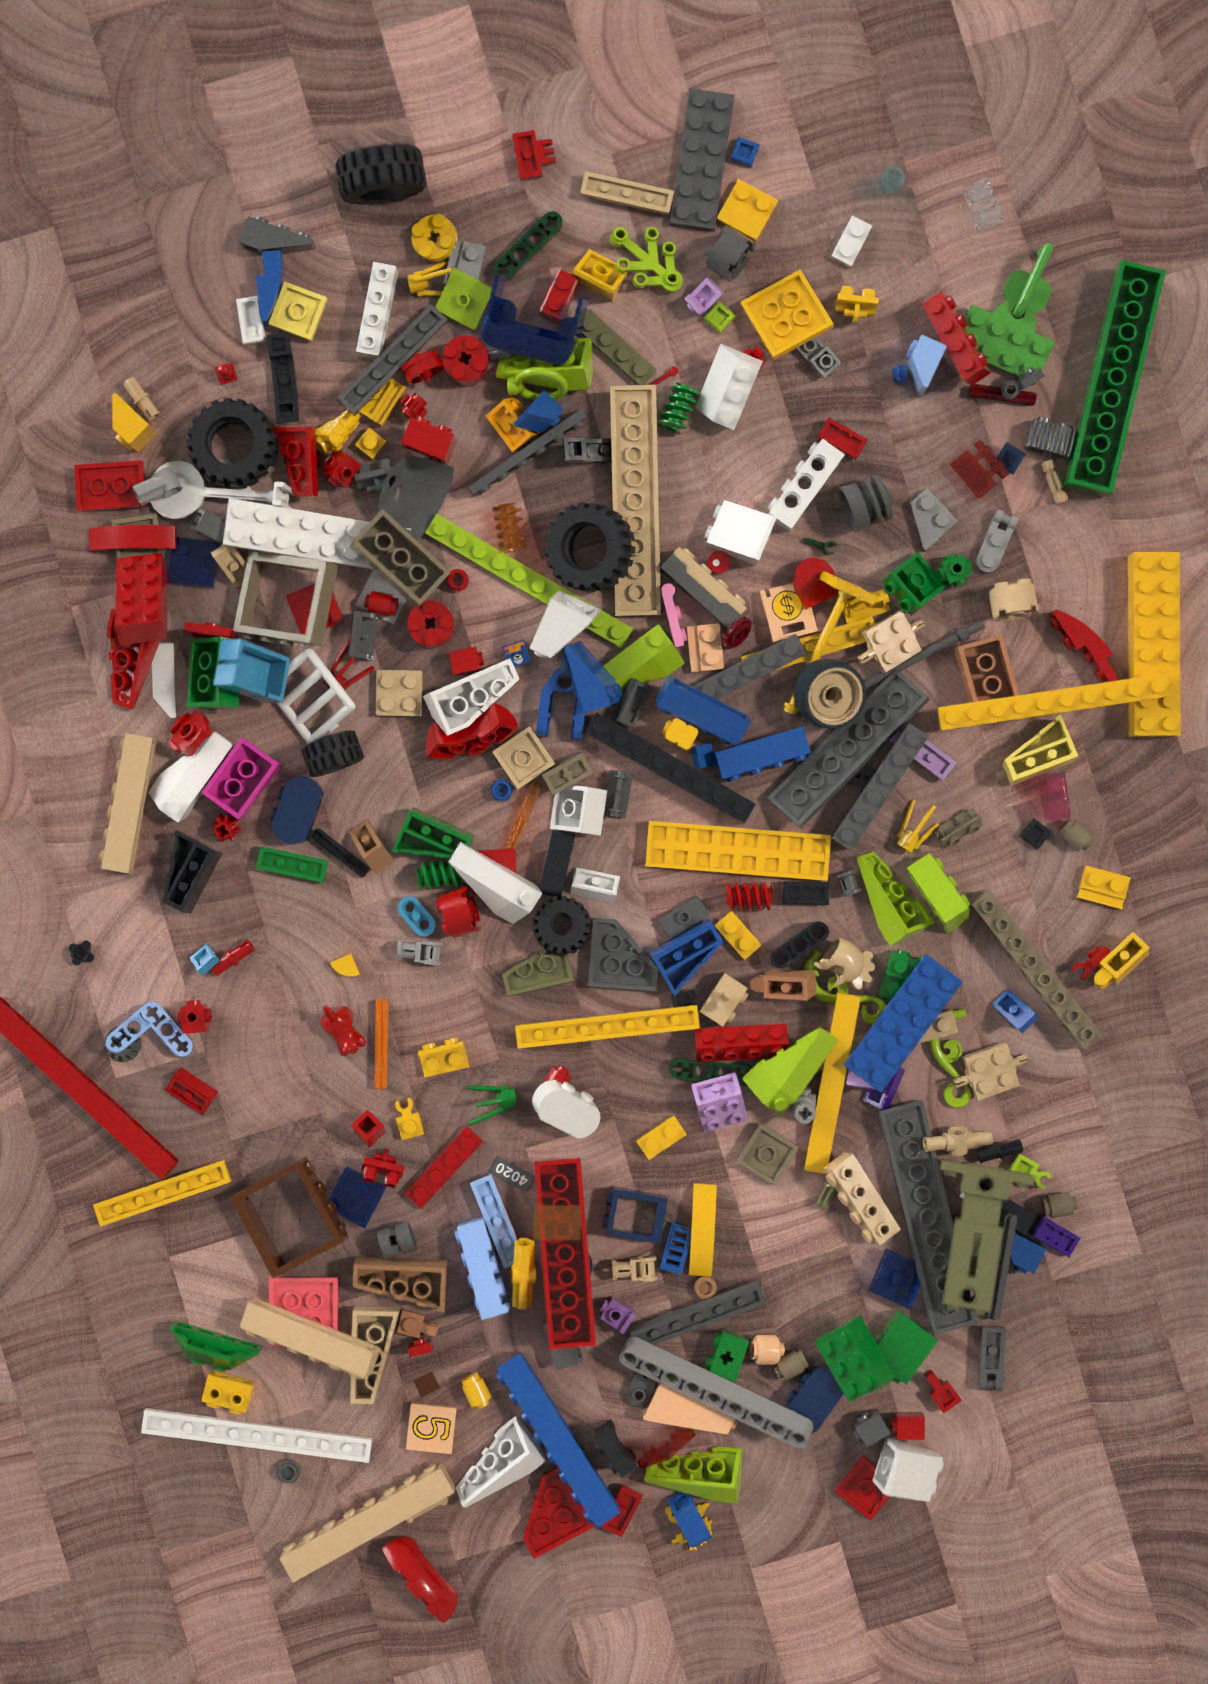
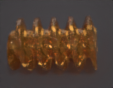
M515 503L502 504L492 508L493 512L498 513L494 516V521L500 522L495 528L498 531H502L497 534V539L503 540L498 544L499 548L505 549L500 553L516 552L528 547L527 544L520 543L521 540L526 538V535L519 534V531L525 528L524 526L517 525L518 522L523 520V517L516 516V513L520 512L521 508L514 507Z

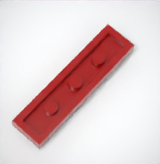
M466 1126L404 1194L422 1209L484 1141L472 1129Z

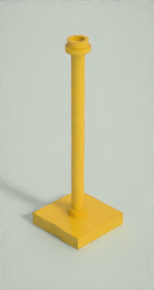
M822 571L819 579L839 589V597L807 665L820 660L848 599L854 596L874 605L877 596L859 586ZM792 695L790 702L784 703L785 707L783 710L796 716L799 710L795 705Z

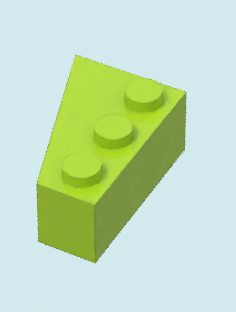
M929 853L907 867V872L923 898L932 907L934 915L938 916L944 924L945 932L949 934L970 920L968 907L970 902L963 893L959 895L955 889L957 884L950 875L946 876L942 871L944 866L939 858H933Z

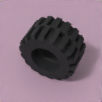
M346 730L323 737L305 745L301 749L311 777H319L339 771L360 762L364 758L356 732L353 730Z

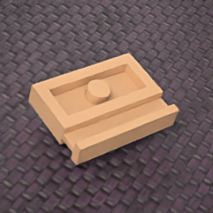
M720 623L686 627L691 673L724 670Z

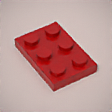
M144 461L74 465L77 511L147 507V504L141 506L132 486L145 481Z

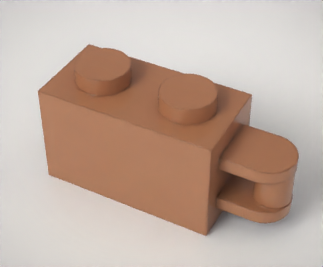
M771 969L765 975H758L752 979L750 987L755 992H764V998L809 1000L816 994L815 971Z

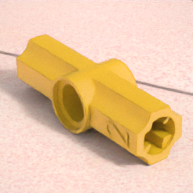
M520 1238L515 1241L514 1263L511 1264L512 1307H516L519 1310L532 1306L533 1284L536 1282V1267L534 1263L535 1242L528 1238Z

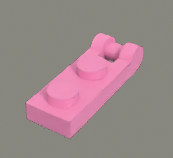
M665 584L661 589V596L673 645L676 649L684 647L687 636L685 629L679 626L678 620L682 619L679 605L674 606L673 602L675 588L672 584Z

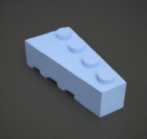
M484 1217L458 1224L457 1231H454L458 1245L462 1244L464 1252L461 1253L464 1266L468 1267L470 1275H467L471 1289H474V1301L477 1311L480 1312L481 1319L484 1320L509 1312L510 1301Z

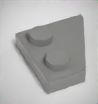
M928 488L909 504L924 552L958 522Z

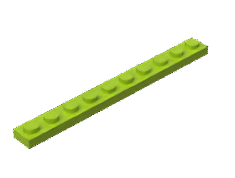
M438 514L435 515L425 532L427 536L547 606L550 599L559 590L590 604ZM602 610L585 627L621 649L633 630L630 626Z

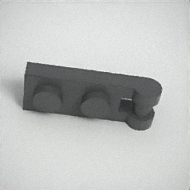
M981 1326L978 1390L986 1391V1388L1002 1392L1005 1327ZM987 1374H995L994 1380L987 1379Z

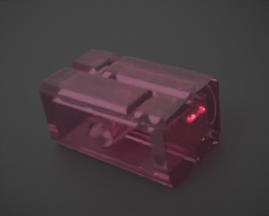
M1065 772L1039 775L1038 780L1044 821L1071 817L1070 807H1068L1069 798Z

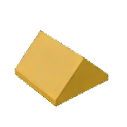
M590 249L572 272V275L579 278L580 285L612 302L628 272L625 274L617 272L615 262Z

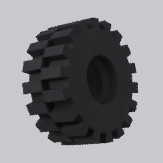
M555 896L552 897V900L543 902L544 905L542 907L539 906L537 914L534 915L533 919L535 937L540 946H543L547 952L550 951L553 955L557 956L558 954L563 956L568 953L574 954L579 948L582 949L585 946L584 943L588 941L591 932L589 914L585 910L584 905L581 902L578 903L572 897L571 899L567 898V896H562V898ZM559 917H566L571 922V928L565 934H559L553 929V923Z

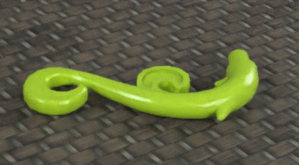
M814 949L809 959L806 958L802 971H815L816 976L819 977L814 963L818 962L822 953ZM836 975L829 978L827 982L828 990L831 991L836 987L837 992L847 994L849 989L848 983L845 982L840 986H835ZM816 982V994L814 997L824 1003L835 1005L837 993L830 994L825 992ZM858 995L861 997L860 1003L874 1002L878 1005V1012L874 1015H870L867 1012V1006L861 1007L863 1020L873 1025L887 1005L879 997Z
M965 1008L958 1010L949 1009L953 1012L955 1022L956 1019L966 1017ZM940 1038L928 1041L930 1051L939 1066L954 1079L962 1077L950 1064L957 1061L962 1055L960 1043L954 1039L947 1040L943 1044V1048H948L950 1052L944 1054L940 1048ZM954 1083L948 1084L943 1092L945 1102L954 1108H961L967 1105L972 1096L969 1084L963 1086L964 1094L959 1098L952 1095V1090L955 1087Z

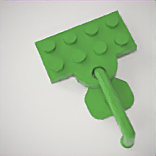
M1046 243L1038 249V258L1031 274L1023 270H1016L1010 274L1003 288L1006 301L999 305L993 313L971 305L965 317L968 333L973 334L978 342L976 346L978 351L985 355L989 364L1019 378H1022L1020 374L1030 367H1033V369L1040 368L1042 371L1055 341L1035 333L1037 324L1035 312L1045 308L1051 295L1050 284L1040 278L1053 251L1051 243Z

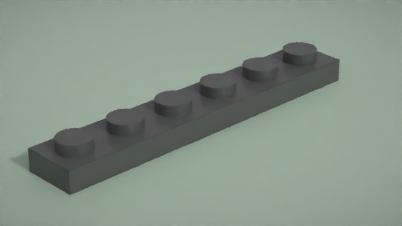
M430 304L337 398V402L355 416L401 370V366L415 356L414 353L419 352L447 323L448 319Z
M582 408L470 485L468 488L471 493L475 494L478 492L479 495H482L491 488L489 483L495 479L499 483L508 477L509 473L507 471L515 466L518 470L528 463L526 459L533 453L535 456H538L547 449L545 445L551 440L555 444L565 437L564 431L570 427L574 431L583 425L584 421L582 419L586 417V414Z
M794 634L692 687L718 700L806 655V652L797 634Z
M757 1280L630 1327L629 1331L631 1337H637L655 1345L766 1304Z

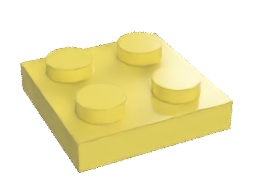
M284 281L268 324L271 327L312 342L328 299L325 296Z

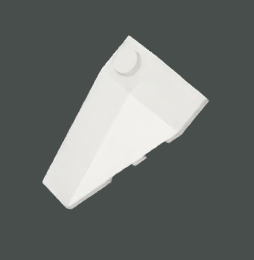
M510 658L423 697L432 718L448 736L470 726L476 718L519 680V677Z
M215 731L209 738L203 741L195 754L192 756L185 754L163 771L148 792L159 810L176 822L186 819L201 797V792L217 772L234 744Z
M463 843L459 844L449 860L453 868L491 911L512 924L529 914L542 895L536 884Z
M518 1417L512 1418L494 1435L496 1439L489 1448L485 1447L482 1451V1458L476 1466H471L457 1485L456 1491L462 1507L466 1508L527 1476L546 1461L540 1444Z

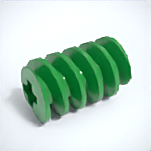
M676 382L678 386L674 385L671 388L674 394L668 395V400L671 403H665L664 407L667 411H663L661 414L665 420H659L658 425L672 433L681 434L679 429L687 428L682 421H690V418L685 413L693 412V409L688 405L696 404L697 402L692 398V395H700V392L689 385Z
M448 859L447 866L444 865L442 860H439L438 867L435 866L433 861H430L429 868L426 867L424 862H421L420 868L417 869L420 891L423 890L424 884H426L428 890H431L433 883H435L437 889H441L442 882H444L446 888H450L452 881L456 887H459L461 880L466 886V881L449 863L450 859Z

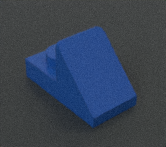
M1009 989L1003 992L991 1004L1014 1029L1017 1028L1022 1034L1039 1018L1035 1012Z

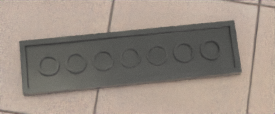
M895 669L866 698L864 709L857 719L846 727L835 729L767 798L801 829L930 700L929 697L899 670Z

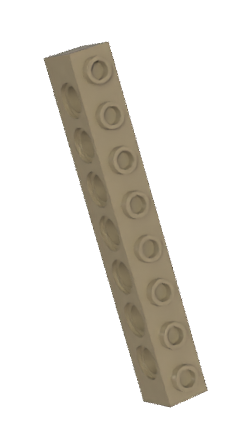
M985 890L972 900L969 907L1078 1047L1086 1050L1103 1037L992 892Z

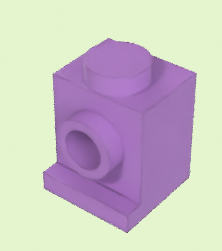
M613 1296L609 1301L605 1299L599 1309V1312H601L600 1319L619 1330L622 1334H624L636 1315L634 1309ZM614 1311H618L620 1317L614 1319L611 1314Z

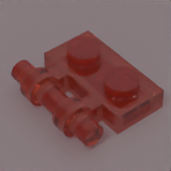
M981 439L973 444L979 451L976 455L973 456L969 450H966L950 464L978 499L982 498L997 485L992 478L993 475L997 473L1002 480L1009 475V472L1004 468L1005 464L1002 460L998 461L991 452V447L985 445ZM983 457L992 467L989 471H986L978 462Z

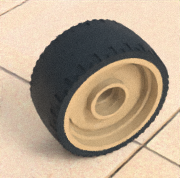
M836 659L816 660L800 672L794 684L793 697L797 709L806 720L818 727L826 729L846 727L854 722L864 709L867 696L865 682L861 675L845 662ZM830 688L831 693L825 698L826 692Z

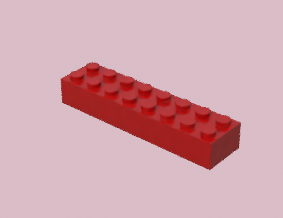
M581 1158L534 1162L549 1349L596 1346Z

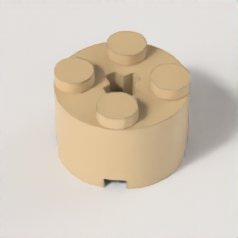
M1029 578L1018 580L1016 584L1008 585V582H999L994 584L995 588L989 591L994 621L998 617H1000V621L1019 620L1026 618L1025 613L1031 612L1032 616L1039 613L1035 586Z

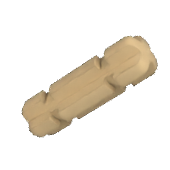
M1051 459L1043 462L1041 467L1043 472L1047 474L1045 477L1051 492H1054L1053 498L1055 503L1060 504L1067 501L1068 496L1066 491H1063L1064 486L1058 471H1055L1056 465L1054 460Z

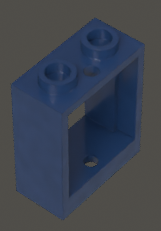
M614 1186L613 1192L608 1191L606 1205H610L609 1214H604L602 1228H606V1235L660 1244L668 1196ZM618 1196L657 1202L652 1234L613 1228Z

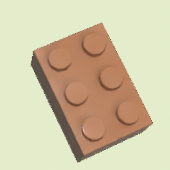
M1002 634L961 645L954 649L969 703L1019 695Z

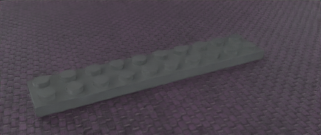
M920 1099L878 1110L931 1332L933 1335L977 1324L976 1314L971 1313L969 1308L962 1307L961 1311L951 1310L947 1308V1304H943L942 1300L954 1225L936 1151L926 1152L923 1148V1138L932 1137L924 1102ZM964 1290L962 1297L971 1298L970 1290Z

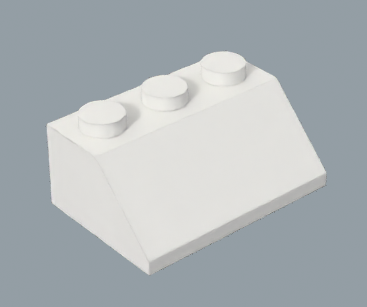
M720 344L695 408L713 422L735 430L763 361Z

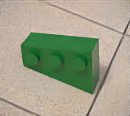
M413 807L408 812L391 852L451 858L460 843L471 847L476 835Z

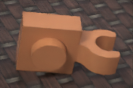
M403 1309L397 1333L420 1338L421 1332L436 1337L439 1325L425 1322V1314Z

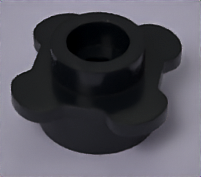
M85 940L81 944L73 943L69 946L74 965L78 966L82 962L87 961L90 963L94 960L89 941Z

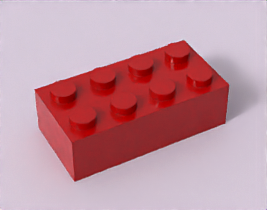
M162 553L117 558L115 629L121 645L167 639L168 571Z

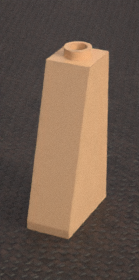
M659 1382L643 1412V1419L646 1421L728 1434L730 1429L734 1430L739 1421Z

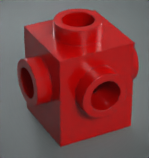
M341 450L338 452L332 451L330 456L324 461L320 471L327 475L325 480L336 487L338 484H341L347 488L355 479L354 474L358 472L361 464Z
M200 1000L186 1001L187 1005L181 1006V1011L177 1012L178 1024L182 1025V1033L191 1034L209 1031V1022H212V1012L210 1008H207V1003L201 1004ZM193 1013L196 1014V1020L193 1018Z

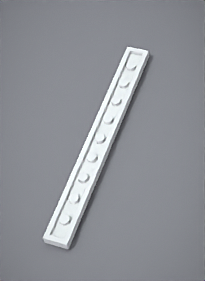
M147 1408L144 1410L141 1433L365 1463L370 1461L373 1439Z

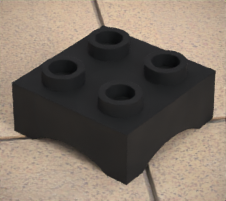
M611 1419L598 1427L595 1431L594 1439L596 1443L594 1445L601 1455L605 1454L609 1460L607 1464L614 1474L618 1473L623 1478L637 1468L634 1462L637 1459L636 1455L620 1442L616 1435L615 1425Z

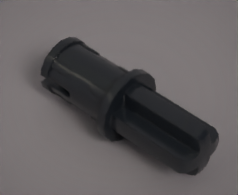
M1020 1139L1001 1144L996 1142V1145L976 1149L981 1164L982 1162L998 1158L1003 1160V1157L1023 1152V1145Z

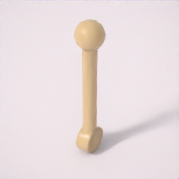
M448 1497L442 1499L441 1501L408 1518L407 1520H405V1522L410 1524L413 1522V1519L439 1506L440 1504L446 1505L448 1503Z

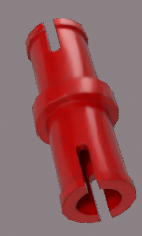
M246 939L234 949L225 951V955L219 958L220 961L211 968L212 972L218 977L231 966L240 964V960L255 951L252 943Z

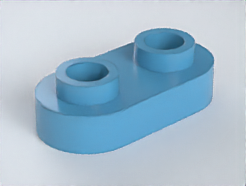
M407 896L400 900L398 912L415 933L420 936L431 935L436 929V921L421 902L412 896ZM408 903L414 905V910L412 912H408L406 910V905ZM424 920L429 923L427 929L421 927V922Z

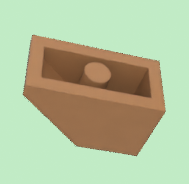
M367 819L348 832L363 859L375 874H378L395 862L389 850Z

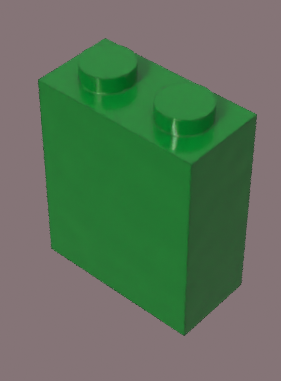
M899 1309L876 1340L878 1347L895 1375V1378L892 1380L897 1384L901 1381L905 1385L908 1384L938 1342L935 1335Z

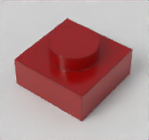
M420 1337L412 1340V1343L408 1346L409 1357L431 1353L434 1348L432 1339L426 1340L425 1337Z

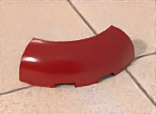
M495 702L476 718L470 726L448 736L437 723H432L426 738V756L433 759H455V755L468 753L470 757L486 752V747L496 742L501 744L519 728L518 723L508 709Z
M400 1537L383 1546L381 1549L396 1572L398 1571L408 1581L405 1585L417 1599L420 1597L423 1603L427 1605V1610L442 1623H445L453 1615L457 1606L458 1595L456 1588L449 1584L432 1566L414 1538Z

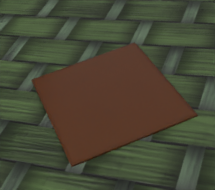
M433 1372L414 1380L421 1397L440 1388Z

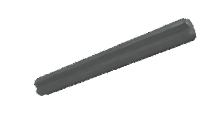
M1006 1213L1003 1216V1233L991 1311L987 1312V1317L992 1320L999 1319L1002 1310L1017 1223V1216L1012 1213Z

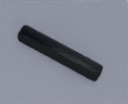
M317 828L311 836L312 839L357 875L364 878L370 870L368 866L323 830Z

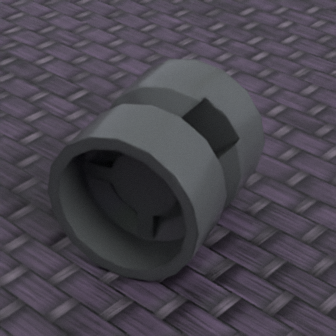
M408 1221L396 1225L394 1230L389 1227L377 1231L379 1245L386 1260L398 1256L400 1251L405 1254L417 1250L415 1236ZM396 1237L397 1245H394L392 1238Z

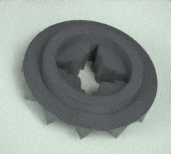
M127 1026V1030L131 1034H137L133 1028ZM115 1027L110 1030V1032L105 1037V1043L109 1034L112 1033L118 1027ZM123 1029L119 1031L122 1033V1036L119 1039H117L118 1041L122 1040L125 1037ZM114 1037L111 1038V1047L117 1046L119 1048V1045L114 1042V1040H117ZM140 1037L129 1046L131 1048H126L118 1054L109 1052L106 1044H104L107 1056L117 1062H128L134 1059L141 1049Z

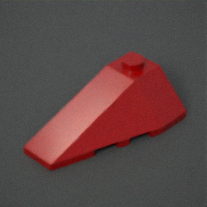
M113 608L110 611L107 627V639L110 638L111 644L109 660H112L113 673L111 674L112 700L115 704L133 710L160 640L121 645L115 629V609Z

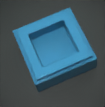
M207 943L190 957L193 965L201 975H204L220 961Z

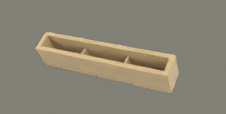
M125 733V738H121L119 750L122 751L121 760L117 761L115 773L118 774L117 783H113L111 790L114 800L113 805L109 806L107 818L110 819L109 827L105 828L103 841H106L105 850L101 851L99 863L102 864L101 869L133 874L157 739Z
M257 1298L247 1303L240 1328L246 1330V1334L250 1336H261L266 1338L267 1342L272 1345L281 1344L288 1347L287 1350L292 1353H303L308 1355V1358L312 1361H323L328 1363L330 1368L342 1371V1369L348 1371L352 1377L357 1379L366 1378L373 1373L380 1347Z

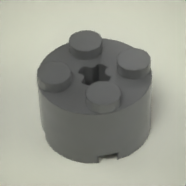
M726 225L721 230L716 244L712 243L706 250L705 256L708 257L706 266L731 282V277L735 279L750 260L747 254L749 250L754 252L756 244L733 227L729 228Z

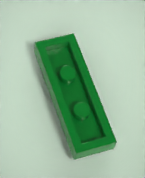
M261 846L256 869L324 883L329 861Z

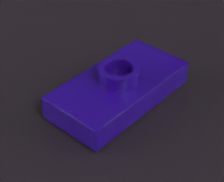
M1043 1215L1040 1216L1030 1233L1031 1236L1067 1257H1070L1081 1239Z

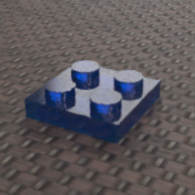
M176 537V549L171 551L168 582L215 588L218 563L213 558L211 552L219 548L220 543Z
M346 1166L329 1200L333 1201L336 1205L338 1215L365 1229L387 1187L377 1181L375 1183L364 1182L362 1173Z
M885 1248L868 1291L911 1310L920 1288L915 1261Z

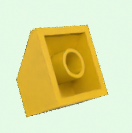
M116 393L112 395L113 429L118 433L115 438L129 451L134 448L139 452L157 432Z

